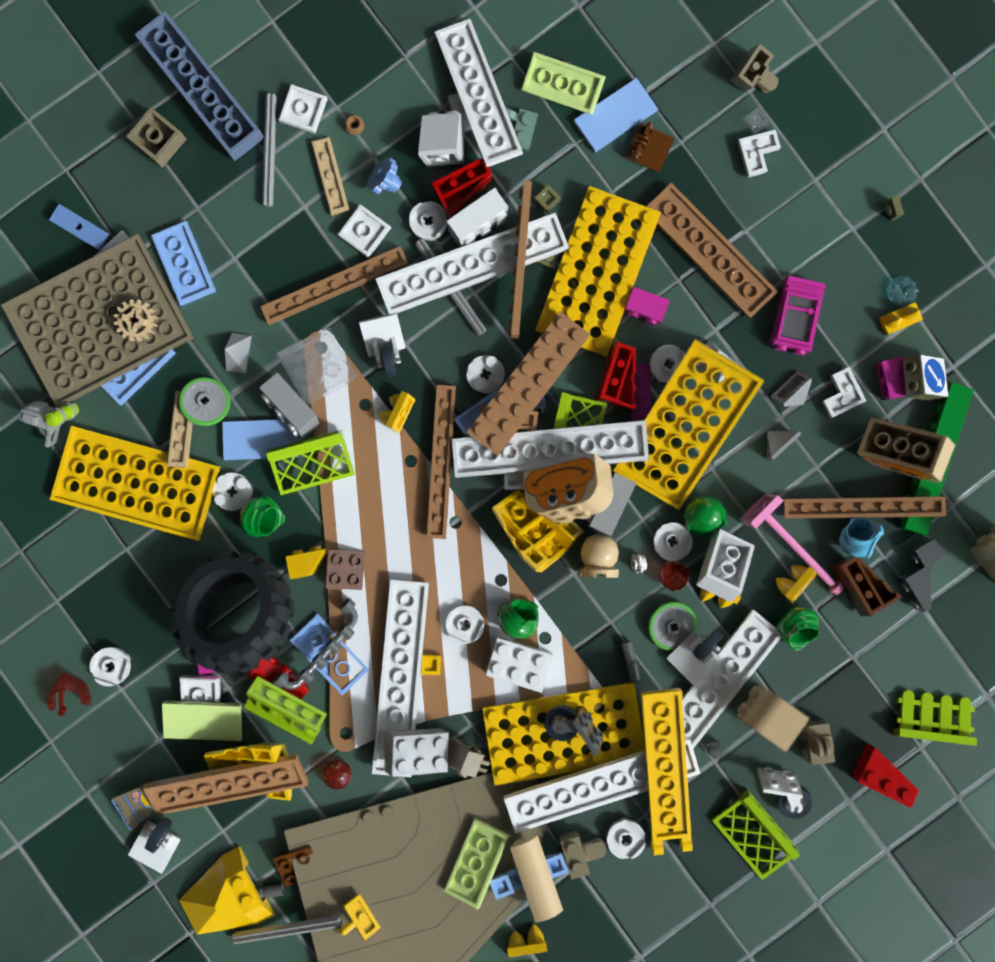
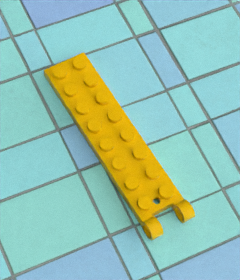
M674 688L641 692L653 855L664 854L663 840L678 838L682 852L692 851L682 690Z

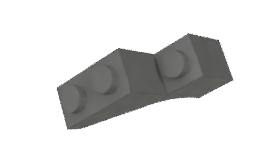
M927 538L908 550L911 554V561L918 565V567L899 577L902 590L906 594L908 593L912 599L910 600L911 605L915 610L927 612L932 607L931 569L937 560L945 556L936 539Z

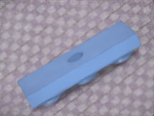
M58 204L49 219L98 250H101L110 236L104 230Z

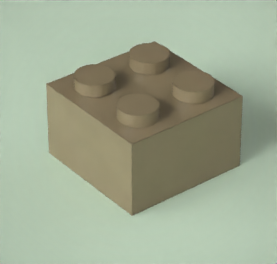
M153 108L146 112L126 136L136 147L162 168L186 141V137L181 131Z

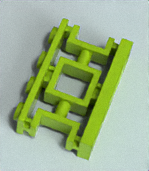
M258 676L247 692L249 698L244 707L246 710L309 744L314 742L327 715Z

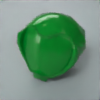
M266 495L254 497L245 503L239 515V522L243 532L254 538L270 535L285 521V515L282 514V510L274 500Z
M701 496L694 499L687 506L684 513L685 528L702 539H708L717 530L726 526L728 522L724 506L714 497Z
M514 599L502 604L497 612L499 627L511 638H528L532 636L538 627V605L534 601Z
M808 607L789 609L776 625L777 632L794 651H800L820 635L818 614Z

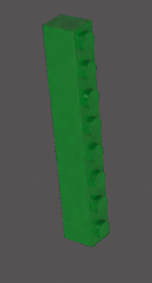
M953 382L947 384L948 397L940 398L939 403L935 406L933 411L935 416L933 422L929 424L927 431L947 436L955 444L954 450L941 483H933L913 477L910 482V493L906 497H940L974 389ZM899 517L898 523L900 524L898 528L917 535L927 536L933 517Z

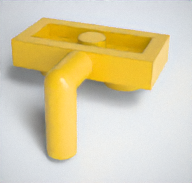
M357 894L342 906L351 921L344 926L335 928L334 931L336 934L346 935L353 928H356L362 940H366L381 927L361 895Z

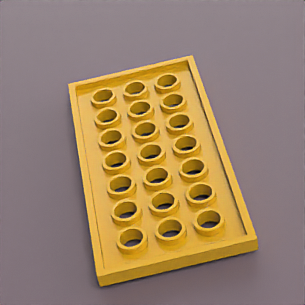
M589 186L568 241L569 249L564 252L535 331L543 334L555 316L562 312L572 321H581L583 329L589 334L593 327L599 328L601 335L598 338L590 335L581 348L607 357L661 212ZM601 206L606 210V213L603 216H597L595 209ZM614 214H622L624 220L621 223H616L613 220ZM639 220L641 228L638 230L633 229L631 222ZM592 224L597 225L599 232L597 234H590L588 227ZM614 231L617 235L616 240L609 241L606 238V233ZM632 238L635 245L628 248L624 245V240ZM586 242L592 245V250L587 253L581 249L582 244ZM602 249H607L610 252V257L602 259L599 256V252ZM619 256L627 257L628 263L625 266L618 264L617 258ZM576 261H583L586 265L585 269L577 270L574 266ZM595 267L603 269L601 277L593 275L592 270ZM612 274H619L621 282L618 284L612 283L610 280ZM571 278L578 280L579 285L577 288L572 289L568 286V281ZM588 285L596 287L597 292L594 295L586 293ZM605 292H612L614 300L607 302L604 299ZM564 296H569L572 299L570 306L562 305L561 299ZM587 303L590 306L589 312H580L579 305ZM601 309L606 310L608 313V317L604 320L597 317V312Z
M695 339L644 420L646 423L647 444L654 445L655 451L648 453L649 460L644 461V468L639 469L635 467L634 462L617 463L613 471L636 482L637 486L679 510L755 396L764 379ZM698 362H705L707 369L703 372L698 371L695 367ZM715 372H722L725 377L721 382H716L713 379ZM692 378L696 381L697 385L694 388H688L685 385V381ZM733 382H739L742 388L738 392H733L730 389V385ZM709 388L714 392V395L711 398H705L702 395V391ZM683 395L686 398V402L678 405L675 402V397ZM722 399H728L731 405L728 408H722L719 402ZM700 405L703 408V412L695 415L691 410L692 407ZM666 412H673L676 418L673 421L666 420L664 417ZM716 415L720 418V422L712 425L708 421L709 417ZM683 422H690L693 426L692 429L689 431L683 430L681 427ZM656 428H663L665 435L657 437L654 430ZM700 432H707L710 436L709 439L706 441L700 440L698 438ZM679 438L682 441V445L674 447L671 444V440ZM690 448H696L698 449L699 454L695 457H691L688 454V450ZM669 454L672 460L665 463L661 460V456ZM679 464H686L689 469L687 472L682 473L677 467ZM657 469L662 473V476L660 478H653L651 471ZM674 479L678 482V486L670 488L667 482Z
M71 426L50 500L200 541L213 496V489L221 467L190 458L188 468L168 467V452ZM88 444L90 451L84 455L81 448L83 445ZM103 449L108 451V457L105 460L100 458V452ZM122 454L127 457V462L124 465H120L118 462V457ZM140 459L145 461V468L143 470H139L136 466ZM80 462L85 466L82 473L76 471V466ZM159 464L164 468V472L161 475L155 473V467ZM100 467L103 470V475L101 478H96L94 472ZM179 469L182 472V478L177 481L174 479L173 473ZM115 473H119L122 477L121 481L117 484L113 481ZM194 475H199L201 478V482L197 486L193 485L191 481ZM134 478H138L140 481V486L136 489L131 486V481ZM73 481L79 483V489L76 492L71 490V483ZM152 483H156L159 487L158 492L152 494L149 490ZM92 486H95L98 490L95 497L89 494V489ZM171 488L177 491V496L174 499L168 496V491ZM111 491L116 494V499L113 502H110L107 498L108 493ZM189 493L195 495L196 500L193 504H189L186 501ZM129 496H132L135 500L132 507L126 505V499ZM148 501L153 504L151 512H146L144 509V505ZM167 506L172 510L170 517L163 515V509ZM185 511L190 514V520L186 523L181 520V515Z
M634 682L482 707L495 785L582 771L645 750ZM615 700L623 701L621 709L616 710L613 708ZM597 703L604 704V710L601 713L594 711V706ZM558 705H566L574 710L578 706H583L592 716L593 724L596 728L600 722L607 723V729L602 734L603 741L610 742V748L607 751L599 749L598 754L595 756L592 752L583 754L581 748L586 743L579 733L568 741H558L551 737L550 740L544 742L540 739V735L546 731L545 722H539L537 716L541 712L547 714L550 709ZM527 716L529 718L528 724L525 726L518 723L519 717ZM502 719H508L510 726L502 729L499 726V722ZM619 719L626 720V726L622 729L616 727V722ZM524 735H530L532 741L530 744L524 745L521 742V738ZM505 738L513 740V745L510 748L503 747L502 741ZM622 738L629 739V745L625 748L619 746V741ZM567 747L573 750V754L570 757L562 755V751ZM546 751H552L554 757L552 760L547 761L543 758V754ZM527 754L535 756L533 763L527 764L524 761ZM507 758H515L516 764L513 767L506 766L505 761Z

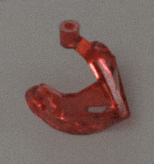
M62 673L50 692L47 701L48 709L54 711L56 709V693L59 692L57 715L63 716L67 712V707L64 706L65 690L75 691L80 695L82 704L89 706L91 704L90 689L82 679Z

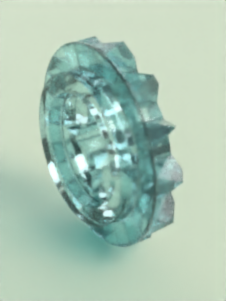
M903 275L896 277L887 286V296L894 305L907 306L917 298L918 289L916 288V282H913L910 277H904ZM900 286L902 288L908 287L905 294L903 293L897 295V293H899V291L901 290Z

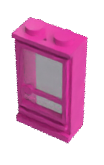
M788 276L784 279L770 346H774L775 350L778 351L792 350L794 354L801 356L812 351L826 284Z

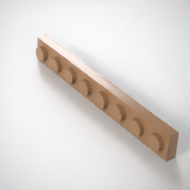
M524 181L523 187L519 188V199H522V206H518L517 218L521 219L520 225H516L515 237H519V242L514 246V256H517V263H513L512 275H516L515 282H511L510 294H514V301H510L509 313H512V321L508 320L507 332H511L510 338L516 339L519 337L532 181Z
M401 246L260 307L268 325H271L409 264Z
M437 385L427 538L446 539L456 386Z
M945 497L784 499V519L946 516Z

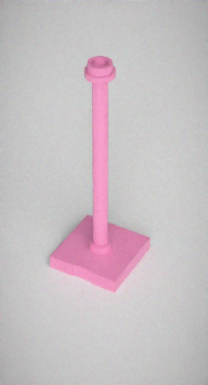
M765 493L739 520L745 526H751L752 528H757L765 520L816 571L830 587V593L834 595L841 593L844 589L840 581L835 582L770 515L783 500L778 495Z

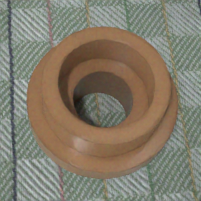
M353 115L347 118L345 128L348 133L358 135L364 129V122L361 117ZM357 123L358 127L352 128V125Z

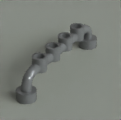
M351 598L346 599L339 607L345 615L350 614V620L339 629L336 636L326 643L325 648L314 656L312 662L299 673L295 681H287L289 676L281 671L272 680L273 685L293 690L303 683L309 684L315 677L312 674L317 667L321 670L327 665L328 660L326 657L330 653L335 655L341 649L339 643L343 638L349 640L355 632L352 628L358 620V614L354 608L356 603Z

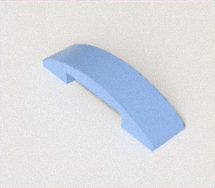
M562 853L545 856L552 878L569 872ZM517 867L497 875L490 882L496 900L513 894L516 889L523 887Z

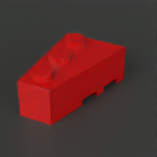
M482 157L432 183L433 190L448 219L461 212L492 180V172L489 166L486 167Z
M620 342L612 344L595 399L629 411L636 410V348Z
M274 656L269 661L265 659L260 660L258 668L247 672L248 677L255 681L258 676L271 684L274 677L281 671L289 676L287 680L289 682L295 681L298 677L289 666L283 664ZM303 683L293 690L283 687L280 689L302 700L309 691V686Z
M866 744L851 778L912 808L919 790L881 752L871 744Z

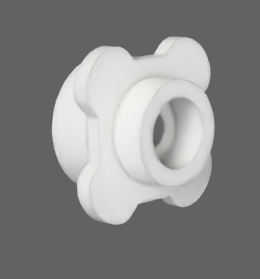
M632 555L631 567L635 573H643L647 569V561L643 555Z

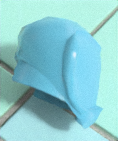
M852 518L849 524L841 531L839 537L840 547L847 555L870 558L878 539L884 535L882 525L865 518Z

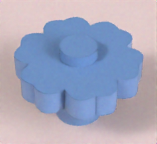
M385 157L383 161H380L374 167L367 182L370 192L377 195L382 190L395 193L400 188L402 181L396 174L398 166L395 160L391 157Z

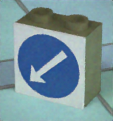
M919 355L903 360L907 398L930 401L948 397L944 359Z

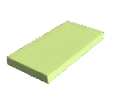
M533 52L521 90L593 115L606 77Z
M169 700L162 702L164 738L241 741L242 739L241 703Z
M474 818L444 892L478 910L510 835L478 818Z

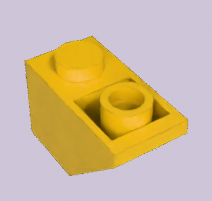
M321 546L310 548V552L306 553L303 550L292 551L291 556H286L289 578L296 579L314 575L328 555V549H322Z

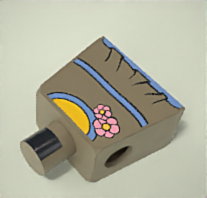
M144 784L122 792L111 799L130 831L155 811L143 791Z

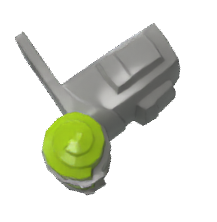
M34 401L21 409L19 420L47 430L45 447L48 448L57 442L61 425L65 421L75 418L79 413V408L76 403L70 402L60 407L52 408L48 403Z

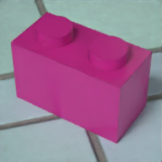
M633 287L624 312L631 318L638 319L639 317L645 319V323L649 325H659L663 320L670 300Z
M905 357L886 360L876 364L884 401L906 396L903 360Z

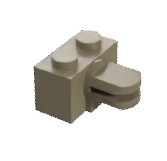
M761 44L752 47L730 78V81L743 92L753 88L754 85L765 93L774 90L778 85V78L768 70L770 68L768 65L774 55Z
M825 720L807 722L800 731V738L804 741L805 747L802 749L804 759L811 765L835 762L829 723Z
M450 737L448 744V767L456 770V774L467 778V776L476 777L478 771L487 772L488 768L486 766H489L491 761L484 757L485 755L479 749L465 740Z
M578 830L559 835L571 880L590 875L587 862L603 858L606 854L605 844L600 838L585 842L584 840L581 841Z

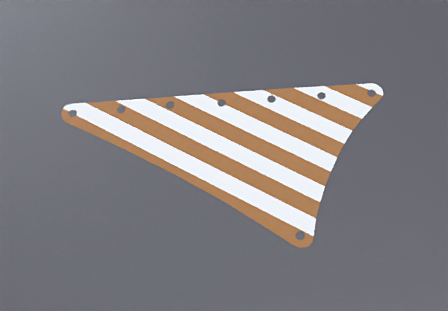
M324 330L311 333L304 343V359L311 410L317 415L320 424L314 429V436L342 429L355 472L353 476L320 484L325 549L365 552L362 590L328 588L329 625L335 634L350 620V614L345 615L339 609L340 605L348 598H351L356 603L354 608L357 611L358 620L352 628L355 633L349 640L343 638L342 641L369 668L343 696L330 684L329 731L330 739L335 749L341 752H349L374 740L376 736L391 579L429 583L422 655H441L440 675H420L416 724L446 716L483 710L482 707L602 687L450 487L446 539L427 538L432 464L403 427L400 433H397L381 422L378 412L389 409L334 337ZM324 342L326 344L327 351L324 354L315 352V345L317 343ZM362 399L371 401L372 406L370 410L362 411L360 409L359 403ZM334 445L330 452L340 457L343 452L342 445ZM316 450L317 460L322 462L326 453ZM328 455L324 464L334 468L338 459ZM409 455H414L417 459V464L412 468L405 464V458ZM340 461L336 470L341 473L349 472L348 465ZM322 466L318 474L322 478H327L332 471ZM454 516L459 517L462 521L461 526L457 529H453L449 524L450 519ZM504 574L507 577L505 586L496 585L495 577L497 575ZM514 599L534 601L538 605L539 613L536 632L528 638L516 639L506 635L499 627L497 621V612L502 604ZM469 605L476 608L482 615L484 621L483 633L478 640L472 643L459 644L448 635L446 619L449 613L456 607ZM466 619L459 623L462 625V630L471 626ZM542 632H548L551 635L550 643L542 644L539 641V635ZM497 636L553 654L542 693L486 676V670ZM342 645L337 653L336 660L330 662V678L342 690L364 670ZM330 653V660H333L335 655ZM340 661H346L350 664L351 670L346 676H339L335 671V666ZM340 663L337 667L340 674H346L349 669L346 663ZM597 703L594 706V711H597L603 703ZM578 706L575 711H579L583 706ZM344 727H349L352 730V737L348 740L342 739L340 736V730Z

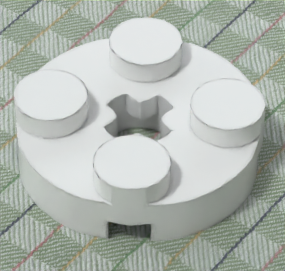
M421 202L410 213V227L412 232L420 239L434 241L447 228L446 213L443 207L436 202ZM425 217H432L433 223L431 225H425V221L423 219Z
M674 345L659 347L651 355L649 361L652 375L657 381L668 383L686 353ZM666 359L674 363L671 369L664 367Z
M483 355L475 358L469 364L467 370L469 385L477 392L483 394H490L501 387L505 377L502 363L494 356ZM483 370L491 372L488 380L485 377L481 378L480 375L483 374Z
M238 473L221 475L215 482L213 489L215 503L228 511L242 509L243 505L250 501L253 495V489L245 476ZM234 486L238 493L230 497L228 490Z
M674 522L661 525L653 538L655 551L660 557L669 561H677L688 555L693 543L690 532L685 526ZM672 536H675V540L678 541L677 545L674 544L673 547H670L668 539H671Z
M469 605L456 607L449 613L446 619L448 635L459 644H468L478 640L484 629L482 615L476 608ZM466 619L471 626L462 630V625L459 623Z
M117 647L101 649L94 654L90 661V672L93 673L95 681L103 686H113L123 682L131 669L130 656ZM113 662L115 669H112L111 672L108 671L109 668L106 666V663Z
M621 818L609 827L606 840L613 855L620 859H632L642 853L645 847V834L642 827L636 821ZM623 835H630V837H629L630 842H629V843H628V842H624V843L621 842V841L623 840V839H622V836H623Z

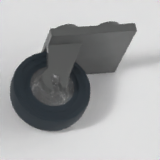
M558 705L550 709L545 717V729L553 739L568 741L579 733L594 756L598 754L604 740L603 734L599 728L595 727L592 716L583 707L576 712L569 706Z

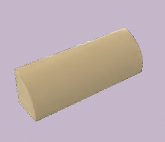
M538 835L517 839L510 849L535 923L551 919L561 913L563 908Z

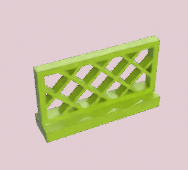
M562 392L554 429L567 428V422L572 418H575L580 427L587 426L591 422L595 425H602L607 403ZM572 400L581 402L584 409L575 414L571 409ZM593 405L601 406V414L593 418L588 408ZM586 410L591 420L581 425L576 416Z
M342 429L268 449L266 452L280 495L355 475ZM334 445H342L343 452L340 457L330 452ZM321 450L326 453L322 462L311 457L314 451ZM302 455L308 458L303 467L293 462L296 456ZM328 455L338 459L334 468L324 464ZM283 460L289 463L285 472L277 469L276 461ZM309 460L319 464L315 473L305 469ZM340 461L348 465L349 472L341 473L336 470ZM291 465L301 470L297 478L287 474ZM322 466L332 471L329 477L322 478L317 475ZM303 471L313 476L309 483L299 480ZM284 477L294 481L291 488L283 489L281 482Z
M747 789L741 793L742 796L712 818V821L763 880L790 859L795 860L800 855L794 843ZM743 804L747 809L746 815L735 814V808ZM723 817L732 818L731 827L722 826L719 820ZM734 819H746L745 828L734 827ZM748 820L757 821L759 823V830L748 829ZM733 831L744 832V840L735 841L733 839ZM747 833L758 834L757 843L746 842ZM761 835L770 836L772 838L771 845L760 844ZM746 846L757 847L756 856L747 855L745 853ZM759 849H771L770 858L759 857ZM773 850H781L785 856L781 859H773ZM758 861L769 862V868L761 872L758 868Z

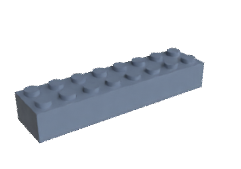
M166 11L135 34L234 161L264 139L258 127Z

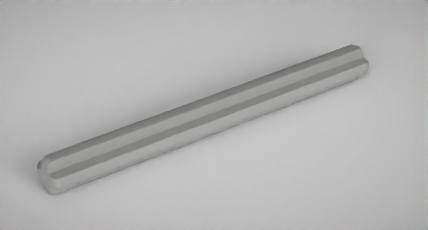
M273 93L265 95L262 205L265 207L273 206L277 97Z
M421 238L415 243L425 260L436 257L424 239ZM456 291L449 294L478 336L482 335L486 328L461 292Z
M340 915L238 931L232 934V942L240 944L339 928L343 921Z

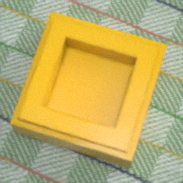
M422 655L421 675H440L441 655Z

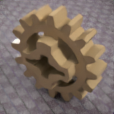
M130 299V304L123 302L124 308L117 307L120 313L114 314V317L118 318L114 325L119 326L116 330L117 332H124L122 334L123 338L129 337V341L133 342L136 338L137 341L142 342V337L149 339L148 333H155L152 328L158 327L154 323V320H157L158 317L152 315L155 309H149V303L143 304V301L139 299L136 303L135 300ZM144 311L147 314L148 320L144 316ZM133 319H139V322L135 323Z

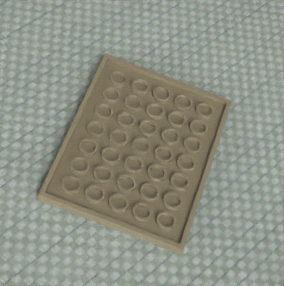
M139 234L1 305L56 408L67 402H72L194 339ZM130 299L135 300L136 303L138 299L142 300L143 304L149 303V309H155L152 315L158 317L157 320H154L158 327L152 328L155 333H148L149 339L142 337V342L137 341L136 338L134 342L129 341V337L123 338L122 334L124 332H117L116 330L119 326L114 325V322L118 321L114 314L120 313L117 307L124 308L123 302L130 304ZM144 311V316L148 320L147 314ZM134 318L133 322L138 323L139 319Z

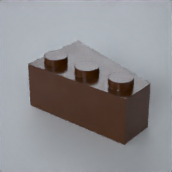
M845 557L831 566L860 616H872L902 597L895 593L884 580H881L874 574L875 572L859 557Z

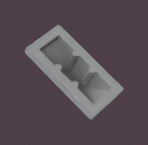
M232 333L225 347L226 371L246 374L252 336Z
M797 370L771 395V398L784 407L804 405L812 379Z
M767 431L766 458L769 461L774 460L801 435V432Z

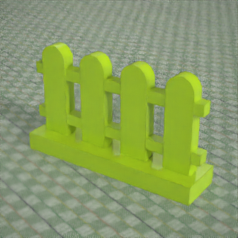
M905 690L901 693V698H897V703H900V718H896L899 728H893V736L977 746V738L970 737V733L974 732V727H971V712H975V707H971V700L966 697L960 698L958 705H952L953 701L949 695L940 696L939 703L933 702V696L930 693H922L920 700H914V693L910 690ZM914 705H919V720H913ZM933 707L938 708V723L933 722ZM952 710H957V725H952ZM913 725H919L918 730H913ZM932 727L938 728L937 733L932 732ZM951 730H957L956 735H951Z

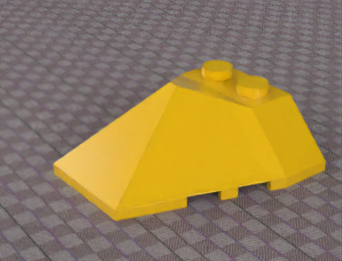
M516 490L492 508L520 557L537 572H543L563 556L584 533V530L574 521L571 523H555L534 512L528 507L525 494L519 490Z
M266 742L207 752L204 757L209 769L214 770L255 761L276 763L278 757L288 755L285 744ZM292 789L267 794V797L290 801Z
M240 846L223 854L179 900L196 935L258 925L275 915L267 898L261 900L245 868L248 861Z

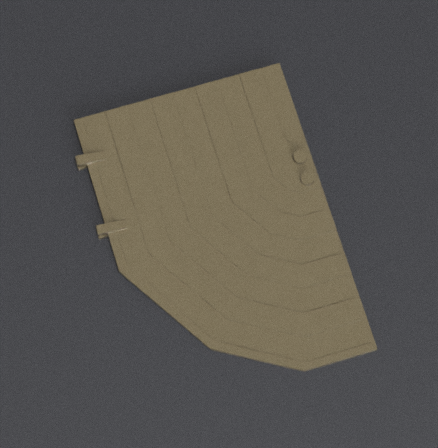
M489 772L284 830L289 852L311 846L313 854L310 855V862L306 865L300 864L298 858L292 860L307 920L340 915L343 921L341 926H344L351 920L342 906L354 896L360 894L381 927L366 940H362L356 928H353L346 935L336 934L335 928L311 932L318 962H468L527 896L522 887L516 889L513 894L496 900L489 884L481 906L477 910L444 892L445 886L474 818H478L510 835L492 878L516 867L510 847L517 839L538 835L540 844H542L547 823L515 833L504 801V795L538 785L537 779L495 785L493 772ZM306 857L301 858L302 862H306L308 860V858Z

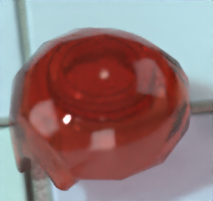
M672 560L663 564L659 570L658 578L665 588L676 592L682 590L688 584L690 574L687 567L678 561Z
M343 760L328 761L322 768L321 776L326 786L339 790L345 788L350 783L352 771L350 766Z

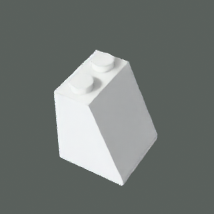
M448 111L446 114L431 112L428 115L422 116L418 155L427 167L464 164L463 117L457 111Z

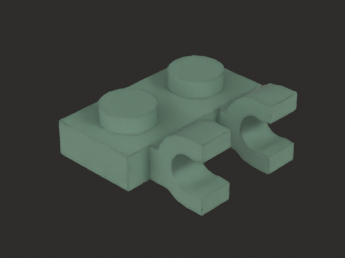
M506 108L510 121L516 124L514 131L522 151L529 152L538 113L520 109L519 114H517L515 111Z

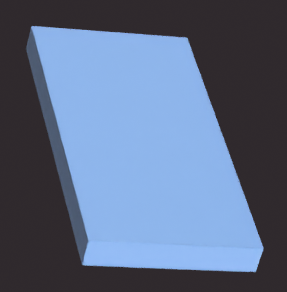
M636 78L598 103L593 115L584 113L576 118L574 123L596 153L657 112L658 108Z
M187 221L151 235L179 305L183 306L216 292Z
M172 349L101 387L119 405H123L176 352Z
M280 420L222 422L224 460L268 459L266 455L268 449L301 441L299 435L295 437L289 431L286 421L284 423Z
M317 613L289 641L311 663L314 656L325 648L326 643L330 640V633L334 637L336 634ZM341 640L340 644L357 660L364 670L342 690L330 678V662L336 660L337 653L333 660H330V654L326 657L328 663L323 669L320 670L318 667L316 669L343 696L369 668ZM340 661L335 666V671L339 676H346L351 670L350 664L346 661ZM340 663L348 665L349 669L346 674L338 672L337 667Z

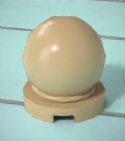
M601 533L588 537L583 543L580 552L582 561L586 565L585 569H580L581 577H597V574H602L606 578L618 577L619 569H614V564L618 561L619 556L616 542L612 537Z

